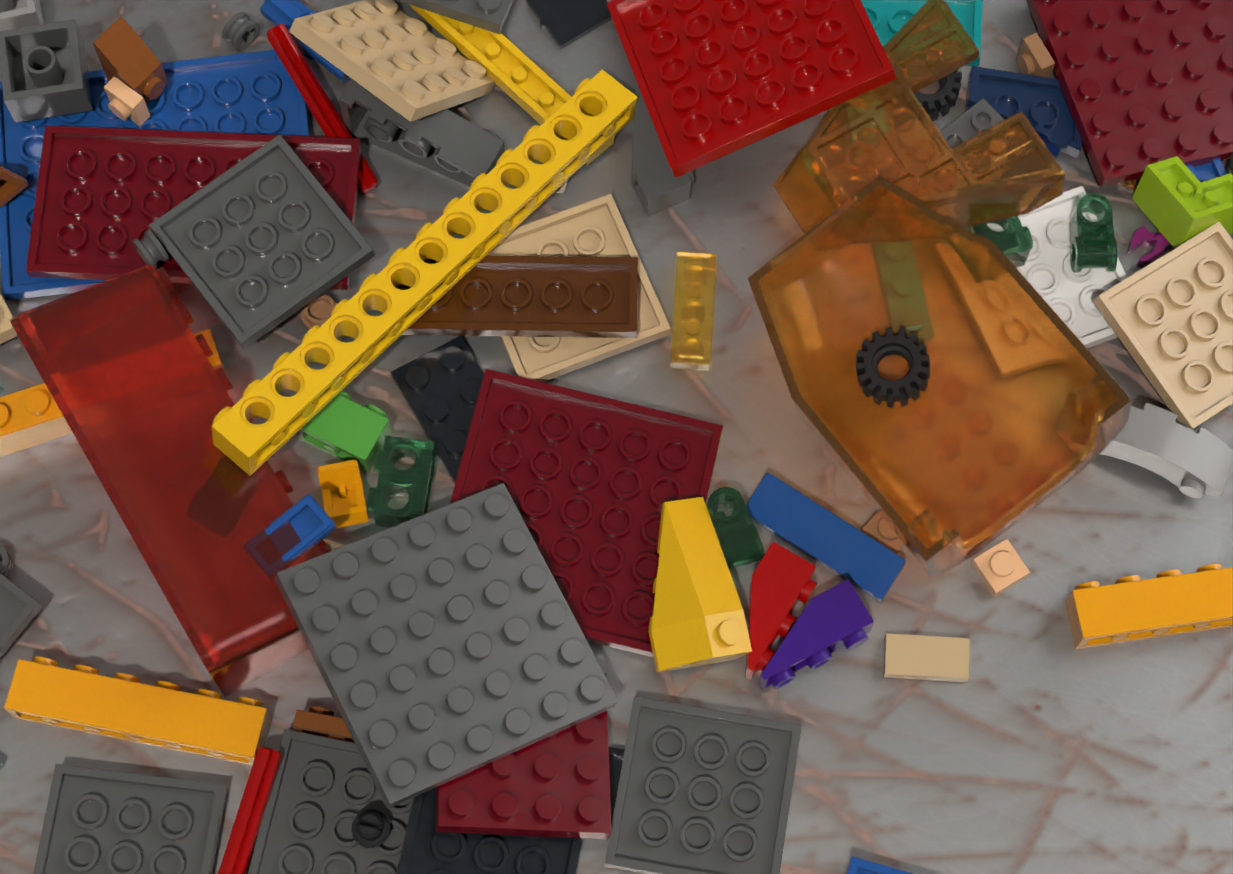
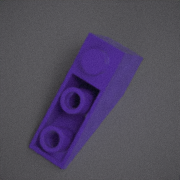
M849 579L810 600L762 672L758 683L761 690L770 685L774 689H779L796 678L794 673L806 666H809L811 670L819 668L833 658L832 652L844 646L847 651L852 650L869 639L867 634L870 633L874 621Z

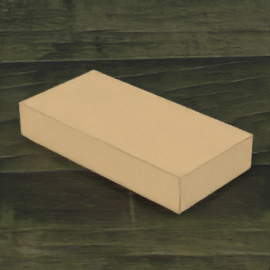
M886 633L884 637V678L966 683L969 681L970 638Z

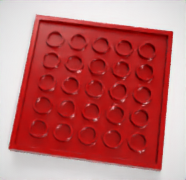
M612 0L606 3L675 178L897 79L861 0Z

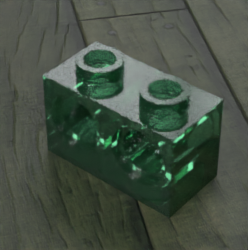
M385 436L383 449H376L374 473H379L377 488L370 487L367 501V511L373 512L376 526L391 528L410 520V518L414 519L428 513L437 457L434 441ZM402 458H410L415 461L413 466L407 470H398L394 467L395 463ZM396 496H403L408 499V503L401 509L388 507V502Z

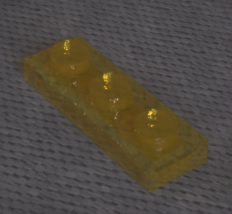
M677 252L670 368L710 371L717 254Z

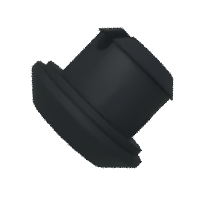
M368 809L355 817L351 831L353 838L359 845L365 848H375L381 846L390 835L391 826L389 819L384 813L375 809Z

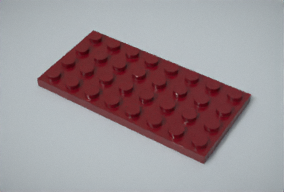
M45 125L26 265L27 274L29 277L192 284L167 251L166 253L170 259L166 262L158 261L156 264L157 268L152 271L140 257L131 241L135 238L138 240L145 237L144 232L148 229L150 230L148 225L278 135ZM281 135L355 226L361 156L360 138ZM350 274L329 289L349 290Z

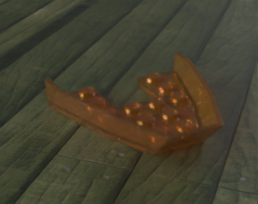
M928 0L883 47L897 79L828 109L773 184L806 238L814 247L904 240L1028 214L1063 194L1065 172L1022 111L955 148H950L914 93L978 59L979 49L944 0Z

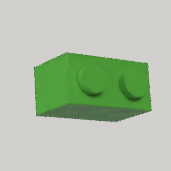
M342 390L305 424L296 435L299 440L342 461L357 460L359 469L370 473L392 434L390 421L387 418V414L380 408L372 404H366L363 407L351 401V396Z

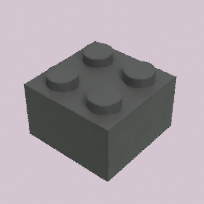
M75 19L0 31V70L3 97L15 123L93 110L85 43Z

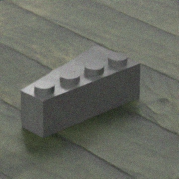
M352 78L339 98L344 124L352 138H360L361 142L466 189H470L473 181L481 173L488 174L496 166L500 156L505 152L504 141L496 133L482 129L448 109L410 122Z

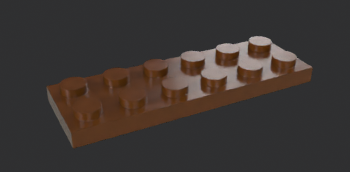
M486 255L402 335L637 338L638 258ZM433 259L424 260V262L428 264L438 263L436 260ZM407 285L395 286L397 289L407 290L411 288Z

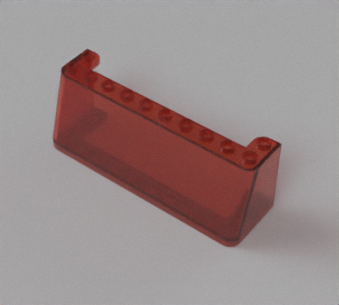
M148 264L30 309L10 319L18 337L196 652L224 697L308 650L309 648L275 581V576L277 572L328 553L330 550L324 540H322L293 560L289 559L284 562L282 556L301 542L298 534L290 522L270 535H267L265 532L273 521L293 506L287 495L293 492V488L284 472L280 469L274 473L269 462L266 461L249 476L213 445V420L223 408L227 406L232 408L235 405L227 393L233 389V386L222 367L214 370L207 359L213 355V352L202 333L194 336L188 324L194 322L184 302L182 300L179 301L174 291V286L164 268L161 267L155 270L152 264Z

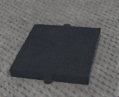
M527 0L528 6L540 21V28L548 31L560 49L612 20L606 4L608 3L607 0Z

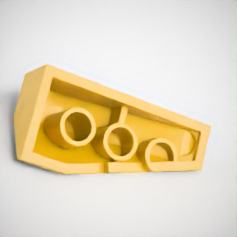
M697 497L664 502L661 510L657 552L659 553L657 578L654 579L653 593H655L653 616L650 617L648 630L656 672L731 661L752 652L744 610L704 498Z

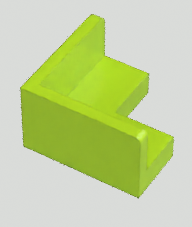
M1178 156L1146 166L1133 194V201L1174 249L1219 221L1229 235L1233 234V175L1231 173L1200 182Z

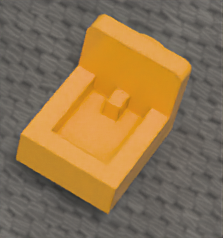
M349 460L319 466L317 472L322 490L324 511L336 524V527L340 528L369 522L358 461Z

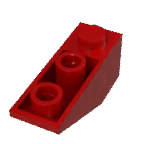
M775 542L771 543L752 574L749 587L747 629L752 652L746 654L745 678L749 681L752 680L757 670L761 673L764 671L776 653L770 649L776 638L780 636L785 639L797 619L796 616L792 615L799 601L806 604L818 584L812 580L816 569L815 565Z

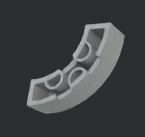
M1072 389L1057 428V432L1070 443L1069 447L1072 450L1084 455H1091L1092 453L1107 455L1139 465L1178 486L1183 494L1189 497L1202 498L1203 495H1222L1233 465V449L1221 439L1202 427L1198 428L1197 432L1187 426L1176 423L1177 414L1152 404L1146 403L1144 409H1139L1130 404L1119 402L1120 395Z

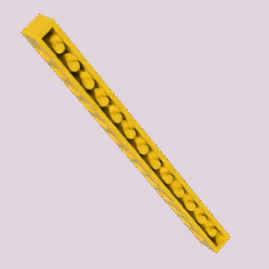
M603 69L592 79L585 78L576 88L574 95L566 103L560 101L552 109L548 119L540 126L536 124L527 131L520 145L514 150L511 148L507 149L498 159L496 166L488 174L481 173L471 184L469 191L463 197L452 199L445 207L440 218L433 224L431 222L426 223L418 231L415 240L406 249L403 247L397 249L382 271L378 274H370L361 284L359 292L350 300L343 299L333 309L331 317L324 324L313 326L303 337L301 345L292 353L285 352L274 363L272 371L262 380L256 379L251 382L245 389L243 397L232 408L230 406L223 408L216 415L212 423L213 445L251 476L608 143L614 135L623 129L634 117L638 97ZM559 137H564L569 140H562ZM532 161H540L544 164H536ZM506 185H513L518 188L512 189L506 187ZM485 209L491 211V213H481L478 210ZM460 234L463 235L464 238L458 239L452 237L451 235ZM433 259L436 260L438 263L428 264L425 263L424 260ZM407 285L411 288L407 290L397 289L395 286ZM371 310H377L382 312L383 314L379 316H371L367 314V312ZM343 336L352 337L355 340L352 342L344 343L337 339ZM313 363H322L326 367L316 370L308 366ZM283 390L297 392V394L291 397H284L278 393ZM254 417L267 419L265 423L259 425L249 422Z

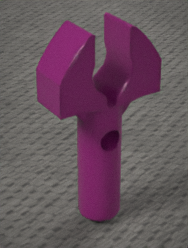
M1143 226L1134 232L1128 245L1127 255L1134 252L1140 246H1153L1151 253L1140 258L1136 265L1137 267L1144 268L1166 254L1164 251L1165 246L1170 243L1161 232L1151 233Z

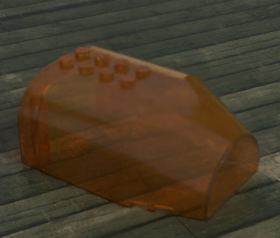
M880 175L748 278L798 415L930 576L940 575L966 561L1054 494L1090 464L1116 438L1129 419L1132 399L992 240L981 234L977 236L958 225L956 219L949 215L944 217L925 206L923 200ZM885 328H892L893 334H898L899 328L905 329L908 337L914 333L919 337V344L924 342L930 358L928 387L925 392L920 390V398L915 402L912 397L909 398L908 405L901 407L900 401L894 402V408L887 407L886 401H882L880 405L874 403L872 396L867 398L864 395L863 387L859 386L857 379L856 355L858 350L862 351V342L865 339L872 341V333L876 331L879 332L880 336L886 335ZM898 355L884 357L877 367L879 375L890 381L903 378L909 370L908 362Z

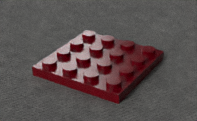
M602 712L436 787V832L608 839L611 835L608 712Z

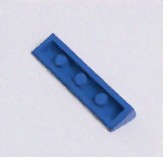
M768 472L762 478L743 510L745 515L846 580L849 579L851 583L879 601L883 600L906 563V560Z

